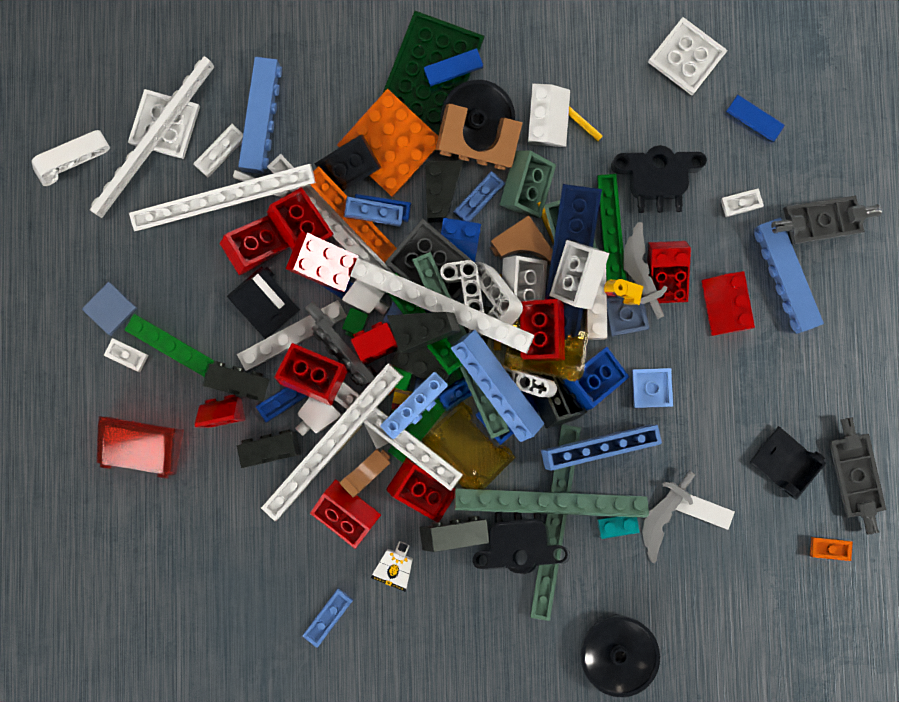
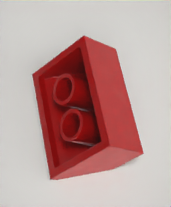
M302 187L270 204L267 214L292 251L299 233H309L324 241H327L334 235Z
M744 271L701 280L711 336L755 328Z
M559 299L520 301L523 305V311L520 315V329L535 335L527 354L521 352V360L564 361V302Z
M336 479L322 494L310 512L312 516L354 549H356L381 516L380 513L364 502L359 496L352 497Z

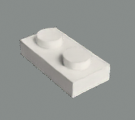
M759 188L720 199L725 217L764 207Z
M113 338L104 356L137 372H141L149 356Z

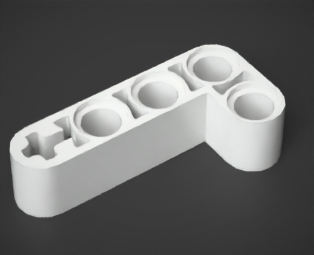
M95 130L35 156L32 159L33 170L42 185L49 186L58 180L59 173L106 153L110 146L101 131Z
M471 260L444 264L440 270L443 281L446 283L461 282L464 304L467 306L476 304L479 306L480 311L484 313L477 265ZM471 266L474 272L471 275H466L463 272V268ZM446 269H452L455 272L451 278L445 277L443 273ZM474 285L477 291L475 294H468L466 287Z
M476 262L481 267V270L478 272L480 288L494 305L487 315L513 325L523 311L522 303L493 267L482 262Z
M501 364L508 374L512 373V380L520 391L538 397H552L555 395L557 386L554 381ZM527 378L530 380V384L528 387H526L525 381ZM544 385V387H546L547 390L538 388V386Z

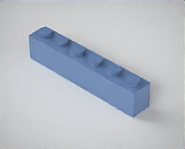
M255 57L238 166L242 172L264 175L265 169H268L269 158H267V152L271 150L272 144L269 138L270 132L273 133L274 121H272L273 114H276L277 111L275 97L279 95L280 86L277 84L278 78L282 76V67L277 59Z
M780 217L757 226L754 229V236L756 241L760 242L762 256L769 264L768 270L771 277L775 279L777 293L783 299V308L790 316V326L798 334L823 325L824 322L787 231L775 234L772 229H776V227L771 228L772 222L781 221Z
M473 330L462 336L451 347V350L518 440L522 442L534 437L545 423L478 332Z
M649 424L543 449L541 454L545 469L556 470L660 445L662 442L658 425Z

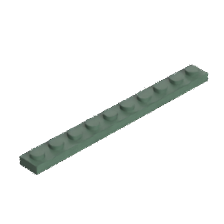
M431 252L413 259L424 287L451 298ZM460 324L461 332L447 337L452 346L462 336L467 334L464 327ZM462 365L460 369L491 439L509 432L506 422Z
M561 424L558 446L579 441L581 427ZM575 465L554 470L550 493H571ZM546 514L545 524L549 530L550 546H562L567 514ZM561 549L556 552L558 560H560ZM559 564L538 566L530 618L550 621Z
M455 489V510L645 518L649 516L648 499L646 496Z

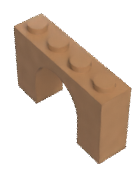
M446 104L435 149L440 151V155L451 157V154L459 155L458 159L469 161L472 158L477 160V164L487 166L488 163L495 164L494 168L505 170L506 167L512 168L523 122L500 118L493 144L484 151H475L466 144L463 137V127L468 108Z

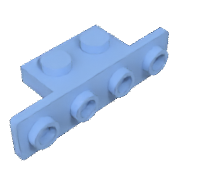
M433 372L380 427L392 439H395L408 425L412 423L414 425L423 418L421 414L425 410L429 412L437 404L435 402L438 398L437 396L448 384L437 372Z

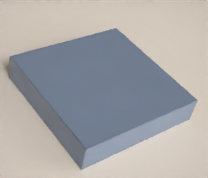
M107 282L82 308L110 336L138 309L110 282Z
M619 296L607 298V318L611 337L650 329L645 304L627 305L623 303L624 298Z

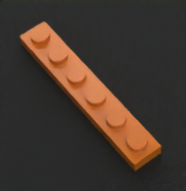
M318 166L313 171L316 183L311 184V186L385 263L397 248L371 221L344 217L347 195Z

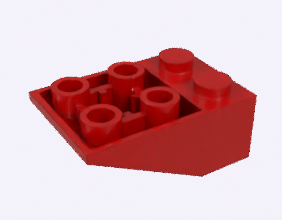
M686 241L648 242L647 263L650 272L648 276L652 278L657 291L661 290L664 286L667 287L663 296L657 298L659 303L688 302L691 247Z

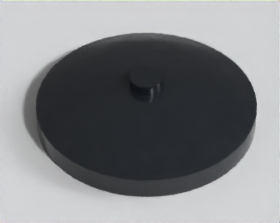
M470 80L459 84L446 96L440 111L441 126L446 104L468 108L463 127V137L466 144L475 151H484L493 144L500 118L515 120L514 106L508 94L500 86L487 80Z
M611 616L597 622L585 635L580 651L581 665L590 683L602 693L613 697H630L642 692L653 682L660 665V650L656 638L643 623L627 616Z

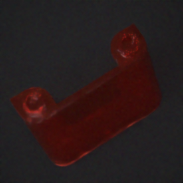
M99 416L96 463H100L102 468L112 469V466L157 473V477L168 479L169 475L176 474L184 429Z

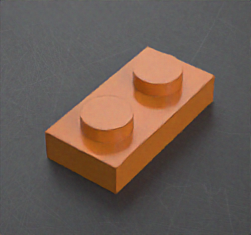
M811 537L810 557L851 561L853 542Z

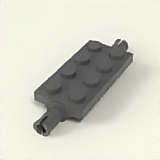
M856 195L805 203L783 208L786 220L773 221L771 228L776 227V229H772L774 234L789 231L791 244L796 245L861 234L865 232L863 227L864 220L870 217L881 216L882 210L876 211V209L881 208L879 204L867 207L860 205Z
M312 301L304 309L316 321V325L311 328L314 331L312 332L314 337L318 341L322 340L326 345L325 349L331 356L335 355L339 360L338 362L345 365L351 374L350 378L356 385H369L378 374L371 366L365 367L332 328L334 325L332 320Z
M853 417L840 419L844 437L829 441L845 515L848 518L855 516L863 517L867 535L874 534V532L879 533L875 515L879 511L886 510L870 436L869 434H856Z

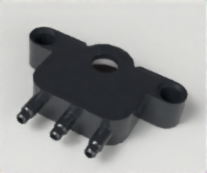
M658 145L649 149L646 155L645 153H620L616 155L611 163V169L616 174H630V189L632 195L637 198L639 213H644L645 200H656L657 212L662 213L664 199H675L676 212H682V195L689 186L688 173L699 172L705 166L707 158L702 152H676L674 154L670 148ZM653 159H661L664 162V168L656 167L653 164ZM692 159H697L700 162V166L694 165ZM616 161H623L625 167H619Z
M495 512L496 523L490 529L491 550L475 553L472 562L478 569L508 568L517 574L531 573L536 566L568 562L570 551L561 545L550 546L549 530L547 525L542 522L541 513H533L534 519L522 520V513L514 512L515 521H503V513ZM559 549H563L565 552V557L562 560L556 558V552ZM521 550L527 553V561L523 565H519L515 559L517 552ZM482 555H485L487 558V563L484 566H481L479 563V558Z

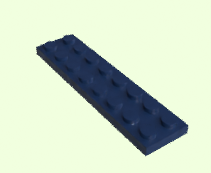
M563 184L545 300L556 299L549 295L566 240L593 247L602 189ZM564 302L565 342L578 343L583 308Z

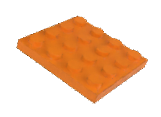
M387 89L337 146L340 148L363 134L382 167L371 174L370 177L393 197L434 153L438 135Z

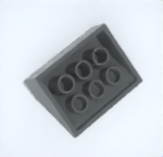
M422 219L387 259L385 264L400 277L424 287L413 259L431 252L439 272L444 264L471 259ZM477 265L478 272L481 270V267ZM466 266L463 268V272L466 275H471L474 269L471 266ZM446 269L443 274L445 277L451 278L455 272L452 269ZM444 282L451 299L456 301L463 293L461 282Z

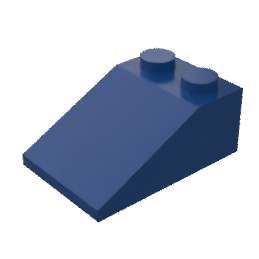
M443 218L441 234L475 262L481 224Z
M605 347L566 376L563 381L567 390L571 394L574 393L577 397L575 400L581 408H585L588 411L625 382L629 376L609 348Z

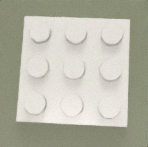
M682 17L649 59L648 63L693 96L728 50Z
M144 89L128 140L129 144L137 146L139 139L149 131L150 124L160 116L162 108L170 103L172 100L171 96ZM188 102L152 151L184 159L200 105Z

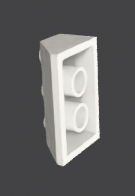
M532 84L529 145L566 147L570 101L569 89L551 84Z
M566 240L549 296L575 307L592 310L609 253Z
M521 256L503 258L502 279L519 301L545 300L547 261Z

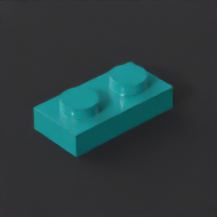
M614 516L597 519L601 539L640 533L637 517Z

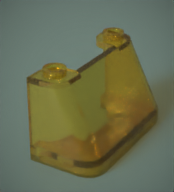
M517 319L513 326L520 328V320ZM579 331L578 335L571 338L572 335H567L564 361L523 360L521 358V351L506 345L504 364L510 370H520L576 381L584 373L589 332Z
M462 401L422 439V442L463 474L458 483L464 489L483 490L516 457L508 447L498 446L496 448L471 421L473 411L469 405Z

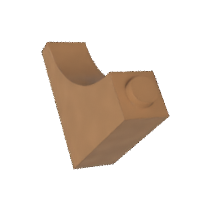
M529 215L490 242L491 247L489 248L495 257L499 256L500 259L512 254L526 253L535 255L551 265L553 250Z
M376 449L364 462L346 476L340 484L352 497L357 496L391 463L389 461L391 457L384 449L381 451Z

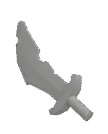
M639 222L632 230L633 235L629 236L624 248V271L628 272L636 284L643 286V298H641L640 304L650 302L657 319L664 317L657 298L663 296L667 287L664 286L661 290L657 291L652 278L648 276L650 273L648 264L642 259L646 253L643 223Z
M690 470L679 485L674 482H663V487H668L671 490L661 502L649 511V516L644 520L642 529L644 545L648 547L647 554L653 563L657 561L658 551L664 537L662 527L664 524L669 523L672 511H675L683 498L688 501L689 505L693 504L690 494L685 491L696 475Z

